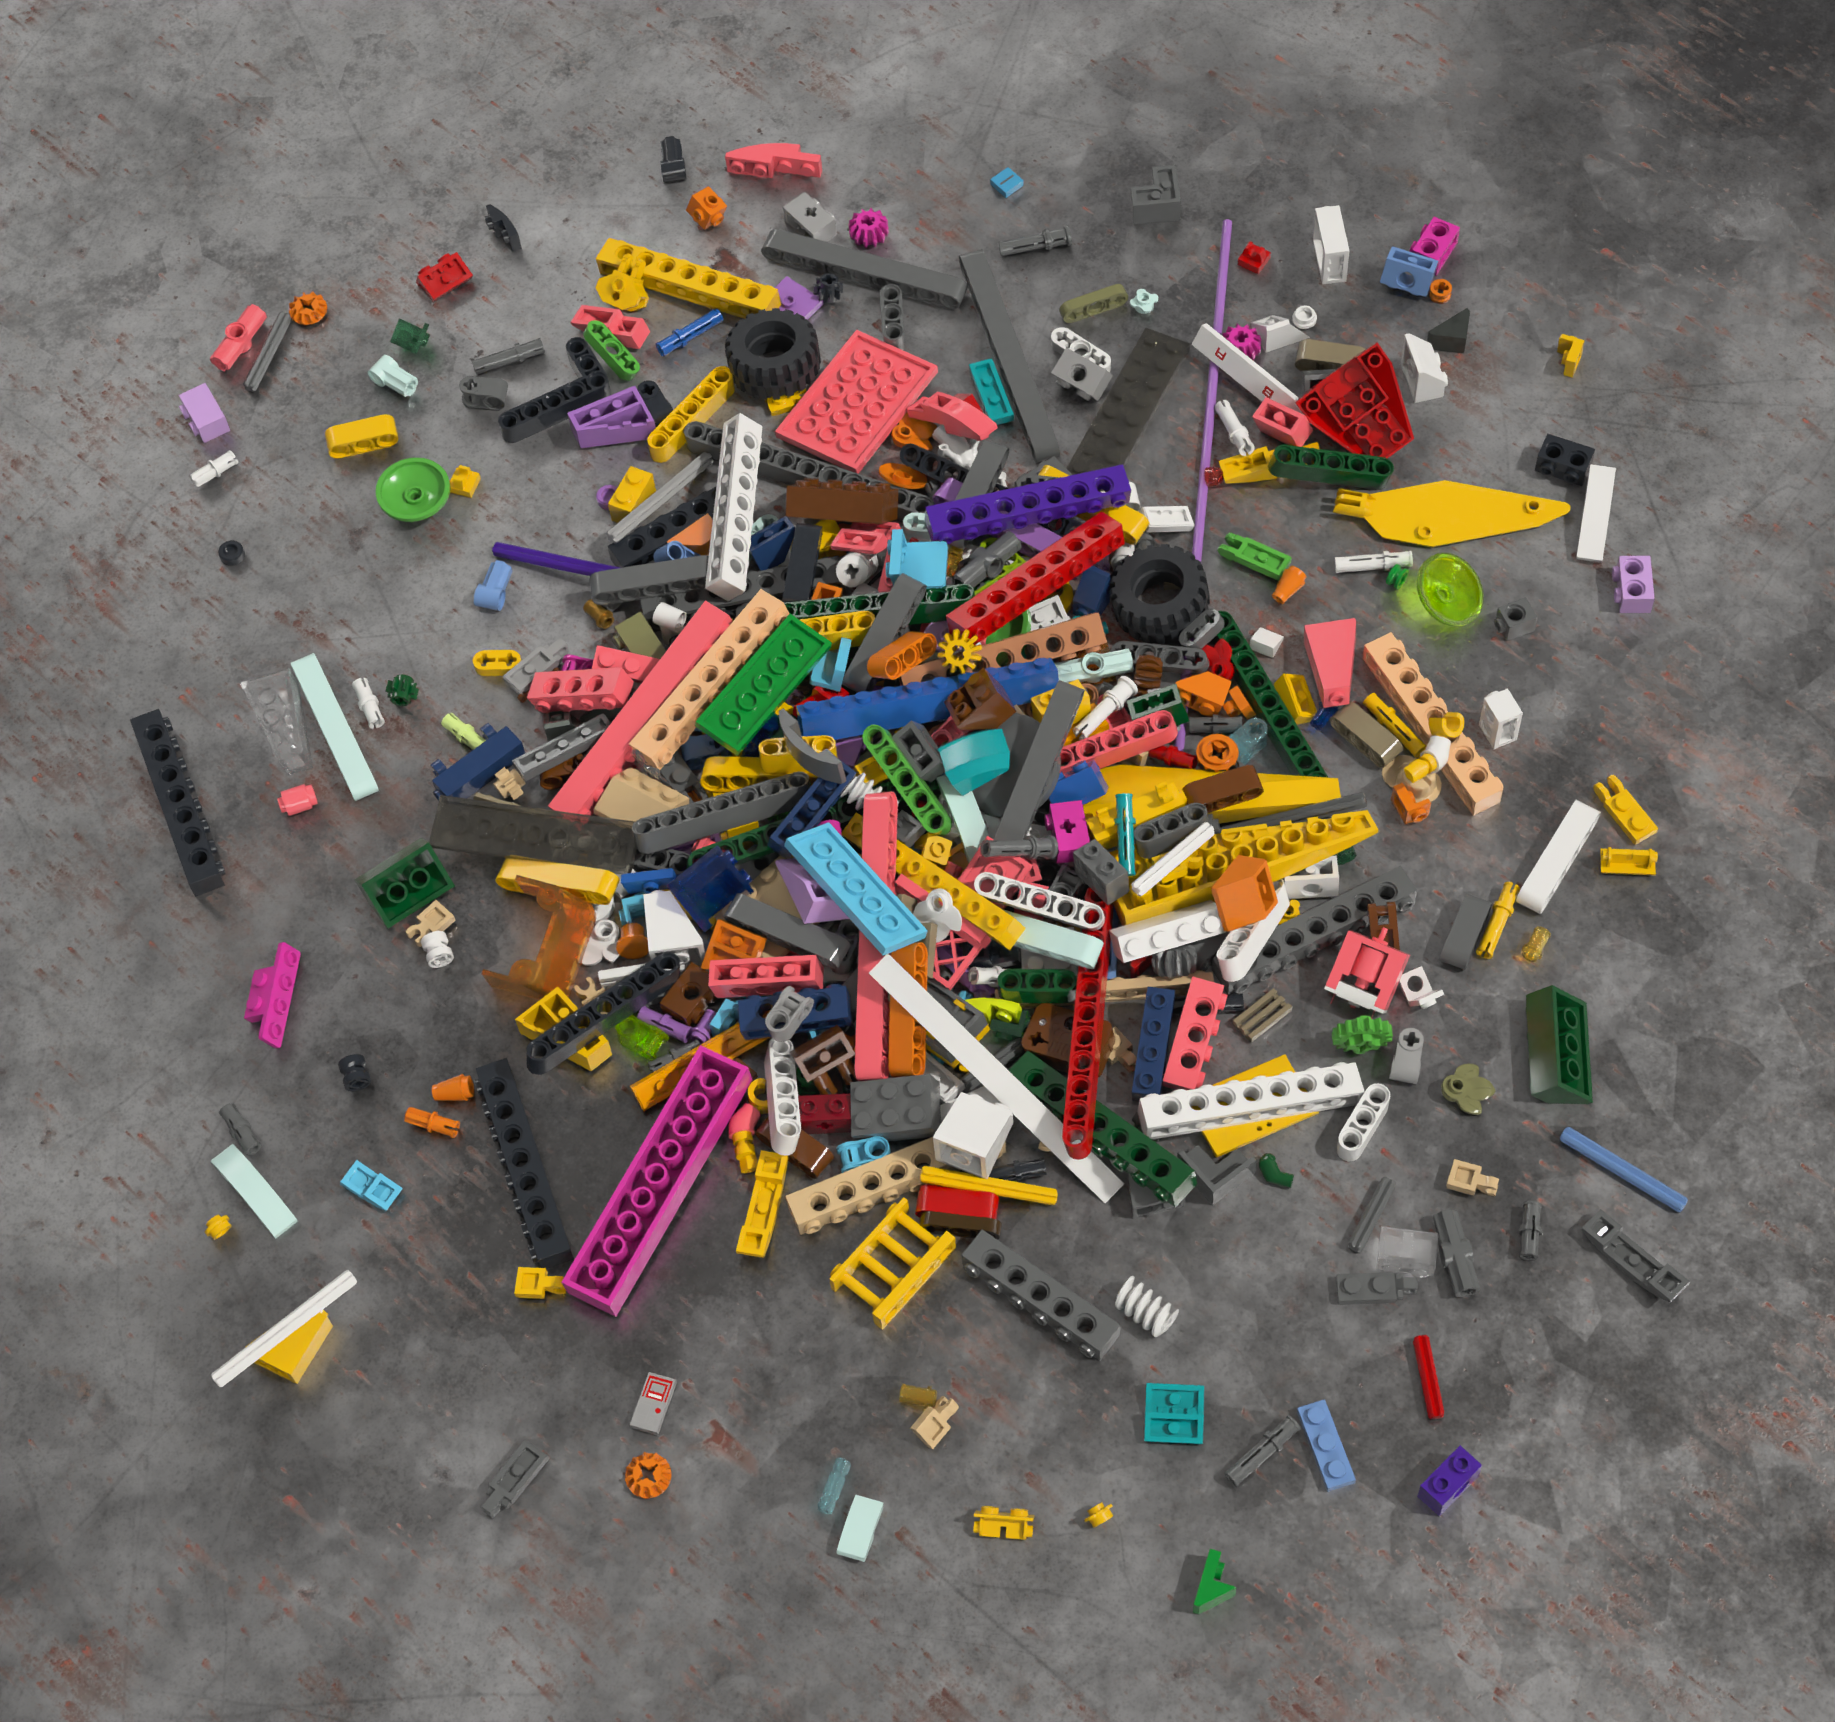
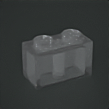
M1381 1226L1376 1269L1394 1273L1407 1272L1416 1277L1433 1276L1436 1266L1438 1233Z

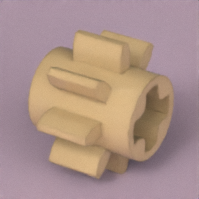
M504 767L495 774L497 781L493 785L504 799L510 796L515 800L524 794L521 787L526 783L515 768L508 771Z

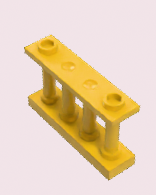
M904 1197L898 1204L895 1202L889 1207L886 1217L843 1264L839 1263L834 1267L829 1278L831 1289L834 1292L844 1284L872 1306L874 1324L882 1330L956 1249L955 1237L948 1231L941 1237H935L907 1215L909 1204L908 1200ZM898 1223L929 1246V1251L923 1257L919 1256L917 1258L888 1235ZM880 1243L910 1266L911 1271L904 1278H898L870 1256ZM861 1264L865 1265L892 1287V1292L886 1298L882 1297L880 1299L851 1276Z

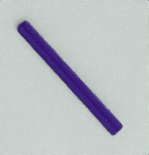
M495 542L494 547H492L493 555L496 557L591 576L599 571L620 568L501 542Z

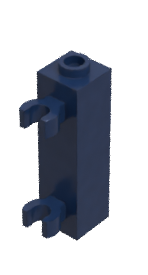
M489 723L485 724L480 730L484 733L482 737L486 741L448 769L440 759L430 764L436 776L432 780L435 787L433 794L441 804L446 803L451 809H454L496 778L495 774L501 769L511 767L513 765L512 760L525 754L522 742L507 726L496 732Z

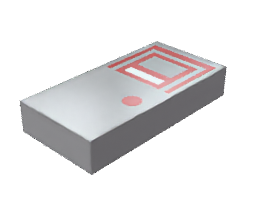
M651 1372L648 1373L630 1422L631 1428L658 1436L677 1384L676 1379Z

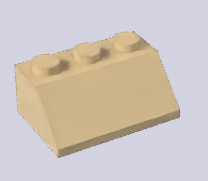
M629 767L612 777L594 808V814L633 834L632 825L635 821L689 804V798L639 772L637 769Z

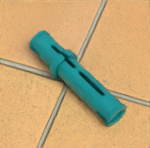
M1122 793L1115 795L1117 818L1114 819V822L1117 825L1118 860L1128 871V876H1135L1133 825L1136 824V818H1133V794Z

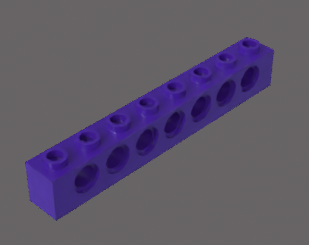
M1122 464L925 507L924 520L931 542L945 541L948 545L953 541L961 539L971 540L989 533L994 535L1007 529H1022L1030 524H1045L1054 519L1072 518L1077 514L1086 512L1096 513L1101 509L1109 507L1119 508L1129 503L1132 490ZM1098 490H1105L1106 492H1105V493H1102V492H1099ZM1074 495H1080L1082 498H1076ZM1050 500H1054V501H1057L1058 503H1051V502H1049V501H1050ZM1024 506H1032L1033 508L1028 509ZM1000 511H1006L1008 514H1002ZM981 516L984 519H976L975 517ZM955 521V522H958L959 524L953 525V524H951L950 522Z

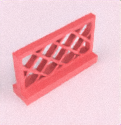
M900 874L895 881L897 884L895 886V895L905 894L917 900V904L925 901L929 893L903 874ZM962 917L961 930L954 931L950 929V940L936 943L933 978L951 990L982 948L985 949L991 942L989 936ZM954 933L957 934V935H958L959 937H961V938H956V939H955ZM968 942L973 946L967 956L957 957L956 943ZM951 945L953 958L938 961L937 947ZM954 963L955 973L947 981L940 976L939 965Z

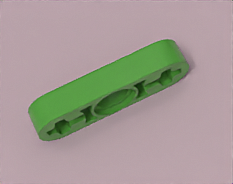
M597 320L590 321L583 332L585 340L619 378L626 381L633 380L640 369L638 361L605 324ZM606 347L614 348L617 354L609 353Z

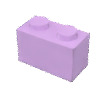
M206 383L179 395L182 402L179 409L185 419L190 418L191 422L188 424L194 436L199 435L202 441L206 443L230 431L226 418Z

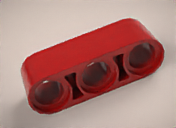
M925 1184L919 1187L915 1215L921 1218L922 1212L935 1211L996 1219L999 1196L987 1191H972Z

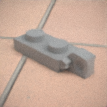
M559 638L550 646L548 644L545 646L540 645L503 675L504 682L518 695L522 692H527L531 687L535 672H550L559 666L562 658L569 652L567 643Z

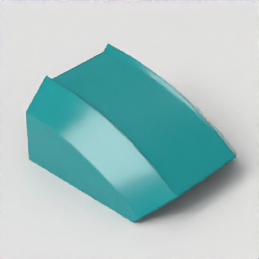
M999 728L964 735L938 748L946 776L952 786L963 796L1009 770L1010 751L1003 730Z

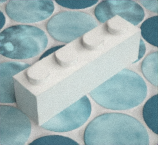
M1212 900L1109 930L1114 955L1123 963L1226 932L1223 930L1216 903Z

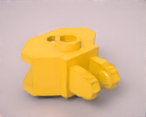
M627 253L623 256L618 270L614 269L612 274L599 278L595 288L603 302L622 310L634 312L646 308L649 300L643 287L644 280L641 279L646 263L645 260H637L631 275L628 274L633 257Z

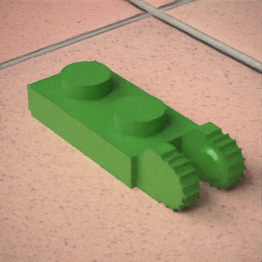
M1229 532L1225 537L1226 543L1231 546L1222 544L1217 550L1226 559L1234 560L1278 581L1284 569H1287L1291 564L1292 559L1291 556L1248 537L1244 538L1235 535L1232 532Z

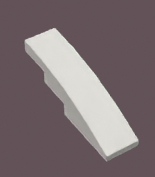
M1590 464L1576 559L1602 563L1616 468Z

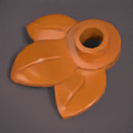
M907 412L898 425L893 428L891 433L892 440L896 446L901 448L911 443L931 451L933 447L928 439L933 436L932 434L937 425L933 422L910 418Z

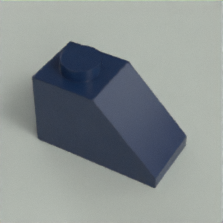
M787 516L751 535L749 553L760 571L771 569L785 562L795 533V526Z
M1091 566L1083 572L1073 598L1074 615L1084 616L1094 612H1099V616L1102 615L1110 603V573L1095 566Z

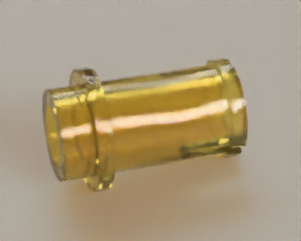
M1537 926L1528 943L1523 945L1522 956L1530 962H1536L1543 956L1542 950L1551 933L1546 928Z
M902 1384L900 1396L902 1397L899 1398V1401L923 1405L925 1409L928 1406L935 1407L937 1390H933L932 1386L922 1388Z

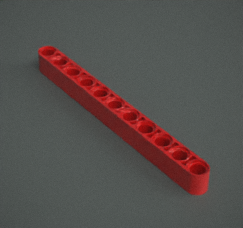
M1090 887L1086 891L1085 901L1096 904L1103 910L1105 922L1099 930L1089 931L1082 929V933L1101 940L1104 945L1094 969L1078 967L1062 1139L1066 1151L1071 1158L1076 1160L1086 1158L1092 1149L1111 943L1109 930L1112 929L1114 911L1113 902L1107 905ZM1091 910L1086 913L1084 920L1088 924H1095L1098 922L1100 915L1097 911ZM1088 1017H1093V1018L1090 1019V1020H1087V1021L1085 1020V1019L1088 1018ZM1091 1041L1089 1044L1082 1045L1084 1042ZM1082 1066H1088L1085 1069H1080ZM1081 1090H1087L1083 1094H1077ZM1078 1115H1084L1080 1119H1074ZM1076 1140H1082L1078 1144H1072Z

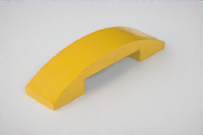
M761 1150L755 1172L756 1181L745 1225H742L736 1253L764 1258L780 1206L788 1155L784 1156Z

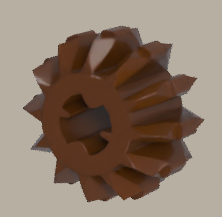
M1140 655L1137 658L1133 680L1138 688L1136 697L1147 694L1148 690L1160 688L1163 666L1161 658L1154 657L1153 655Z

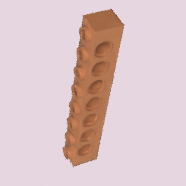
M1094 612L982 645V649L975 653L982 656L981 661L985 669L989 667L999 668L1001 666L997 664L996 657L1000 652H1005L1008 655V663L1005 666H1009L1012 663L1031 662L1038 658L1053 659L1061 657L1063 661L1076 657V652L1085 649L1086 653L1098 651L1101 649L1100 645L1107 643L1099 612ZM1075 630H1079L1082 633V641L1077 645L1071 641V634ZM1050 637H1054L1058 642V647L1053 652L1048 651L1046 648V642ZM1026 644L1030 645L1033 649V655L1029 659H1024L1021 655V649ZM964 651L955 653L957 656L962 654V657H964ZM946 657L918 664L898 678L900 686L907 685L910 682H921L925 674H931L933 678H946V672L952 664L949 663L946 667L942 666ZM967 666L966 672L973 673L972 669Z

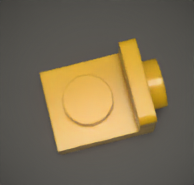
M1560 335L1557 352L1564 354L1561 364L1565 365L1563 375L1573 378L1582 357L1585 340L1574 336Z
M928 832L914 843V848L922 850L921 856L930 862L945 866L953 841Z

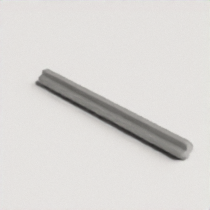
M703 452L607 531L608 540L618 543L712 465V455Z

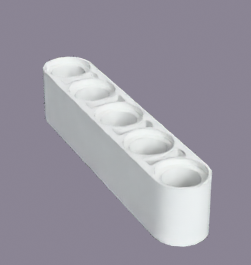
M1578 800L1573 803L1522 886L1516 899L1517 903L1539 914L1544 911L1595 827L1601 814L1600 811Z
M990 872L979 874L974 882V887L978 894L987 900L1089 931L1099 930L1105 922L1103 910L1098 905ZM986 879H991L995 883L994 889L988 893L981 891V883ZM1017 887L1021 890L1020 897L1014 901L1007 899L1006 893L1008 889ZM1035 896H1046L1047 903L1043 908H1035L1032 905ZM1061 904H1072L1073 912L1069 916L1060 915L1058 909ZM1091 910L1097 911L1100 915L1098 922L1095 924H1088L1084 920L1086 913Z
M1283 879L1273 882L1278 903L1266 919L1230 931L1217 951L1216 955L1224 980L1229 982L1238 981L1247 974L1287 911L1290 902Z
M771 1038L764 1060L771 1146L776 1153L786 1156L795 1152L801 1132L795 1061L790 1054V1051L794 1049L790 1040L778 1042Z

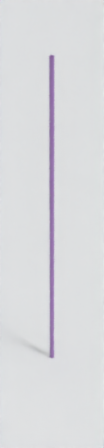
M1229 219L1224 220L1222 224L1213 329L1220 335H1222L1232 230V221ZM1211 360L1209 364L1192 554L1200 562L1202 560L1219 366ZM1181 673L1180 680L1191 677V674ZM1187 723L1180 725L1181 729L1178 731L1174 741V746L1183 752ZM1172 765V768H1182L1176 765Z

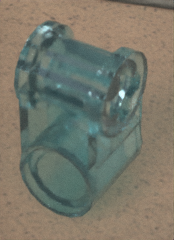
M1252 718L1236 732L1228 736L1236 743L1239 751L1238 760L1244 765L1267 745L1266 734L1268 728L1262 719Z

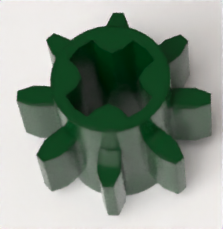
M399 674L394 677L393 681L388 680L385 692L388 693L387 697L390 698L393 704L407 706L411 703V699L417 700L419 689L416 688L417 683H414L412 677Z

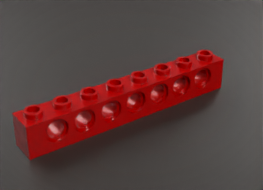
M1101 511L947 614L949 634L953 636V630L959 629L962 636L963 632L967 629L969 630V639L975 635L978 637L973 643L976 645L1124 545L1122 524Z

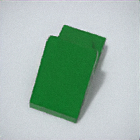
M1209 1550L1193 1606V1613L1199 1615L1236 1595L1235 1586L1215 1581V1579L1221 1580L1225 1563L1220 1562V1551Z

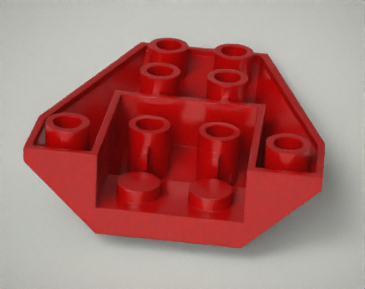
M1378 342L1344 363L1295 402L1301 412L1307 417L1309 423L1354 454L1378 456L1388 459L1414 440L1392 362Z

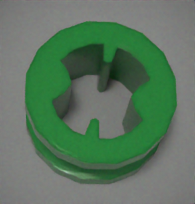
M1396 564L1389 572L1386 584H1394L1395 589H1400L1408 577L1409 570L1406 568L1401 569V565Z

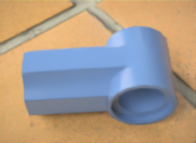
M499 560L491 562L483 584H479L475 590V606L497 611L502 610L505 603V589L513 572L511 566Z

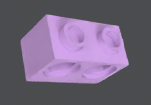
M1619 556L1617 566L1612 568L1613 582L1617 581V588L1614 589V602L1619 603V612L1651 613L1654 603L1651 557Z

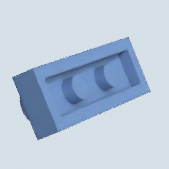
M1325 1399L1298 1407L1297 1414L1327 1492L1354 1484L1356 1481Z

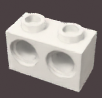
M1508 688L1500 692H1491L1483 701L1479 726L1493 749L1516 741L1518 738L1523 712Z

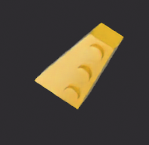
M557 986L518 1016L515 1021L520 1034L534 1040L577 1011L578 1008ZM581 1026V1027H578V1028H580V1029H585V1028H587V1027ZM601 1035L567 1059L592 1071L612 1056L608 1040Z

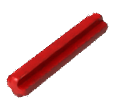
M1419 1335L1414 1337L1413 1344L1429 1419H1440L1444 1416V1408L1430 1340L1427 1335Z

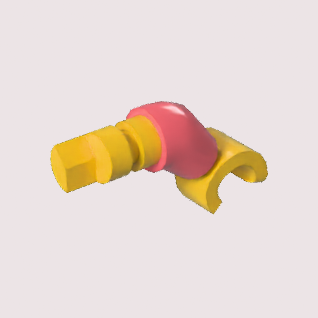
M764 1078L756 1079L749 1085L748 1104L745 1103L730 1118L728 1125L729 1138L733 1140V1144L736 1146L734 1151L736 1159L740 1163L741 1173L756 1171L758 1164L755 1147L751 1143H753V1135L755 1134L754 1128L761 1114L768 1113L767 1100L762 1101L756 1098L759 1094L765 1093L766 1080Z

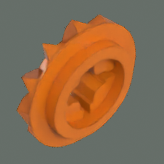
M313 291L310 294L303 292L300 297L294 296V301L289 303L290 317L301 325L317 323L327 312L326 301L322 295H316ZM303 305H307V306H310V305H311L313 310L308 309V308H305V309H304V308H303Z
M1211 734L1204 737L1198 743L1196 749L1198 763H1201L1205 770L1212 769L1216 773L1219 770L1228 771L1232 765L1236 764L1239 754L1236 743L1228 736L1222 734ZM1213 749L1218 753L1223 752L1221 759H1218L1217 756L1212 757Z
M643 1452L642 1455L633 1457L630 1464L626 1466L625 1481L627 1487L638 1497H657L670 1484L671 1468L667 1460L657 1453ZM641 1467L646 1468L648 1471L655 1469L652 1473L655 1483L648 1478L641 1479L643 1477Z

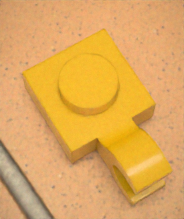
M518 1267L514 1294L517 1298L544 1299L545 1291L555 1294H566V1290L561 1283L564 1277L548 1276L546 1268Z

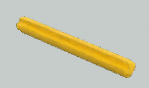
M923 1166L920 1173V1181L924 1183L964 1190L987 1191L998 1196L1055 1205L1058 1197L1057 1190L1053 1188L991 1177L984 1179L973 1174Z

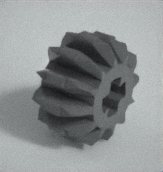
M1190 944L1152 954L1151 958L1153 972L1161 977L1179 978V976H1188L1194 973L1198 962L1195 947Z

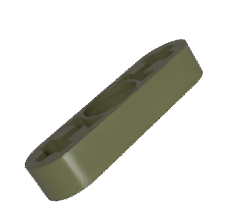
M1115 284L1070 299L1060 306L1059 312L1064 322L1074 323L1124 305L1128 300V294L1123 285Z

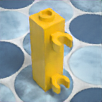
M1166 781L1155 785L1156 790L1133 799V818H1136L1133 830L1142 823L1187 805V798L1183 790L1178 791L1174 782L1167 785ZM1107 807L1097 810L1096 816L1086 820L1088 835L1091 841L1096 839L1108 850L1118 845L1117 825L1114 822V819L1117 818L1116 807L1110 810Z

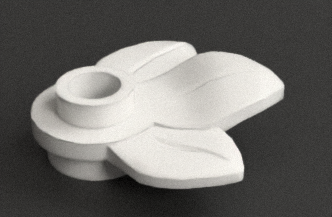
M941 888L932 890L925 901L919 902L916 905L913 915L920 923L932 922L938 925L936 943L944 940L948 936L950 929L954 931L961 930V914L953 906L952 897L946 890ZM939 897L942 900L943 906L938 902Z
M601 920L595 926L584 925L576 930L570 938L571 943L583 947L581 960L585 966L595 965L603 958L613 963L619 957L616 944L620 931L618 925L611 920ZM604 932H611L608 936H602Z

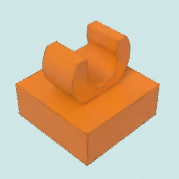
M1238 686L1229 690L1233 700L1224 703L1223 708L1230 717H1237L1242 712L1248 720L1256 715Z

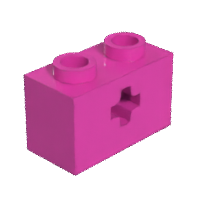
M1082 800L1050 804L1049 814L1045 815L1044 819L1046 830H1051V835L1058 842L1057 864L1074 862L1073 852L1090 842Z

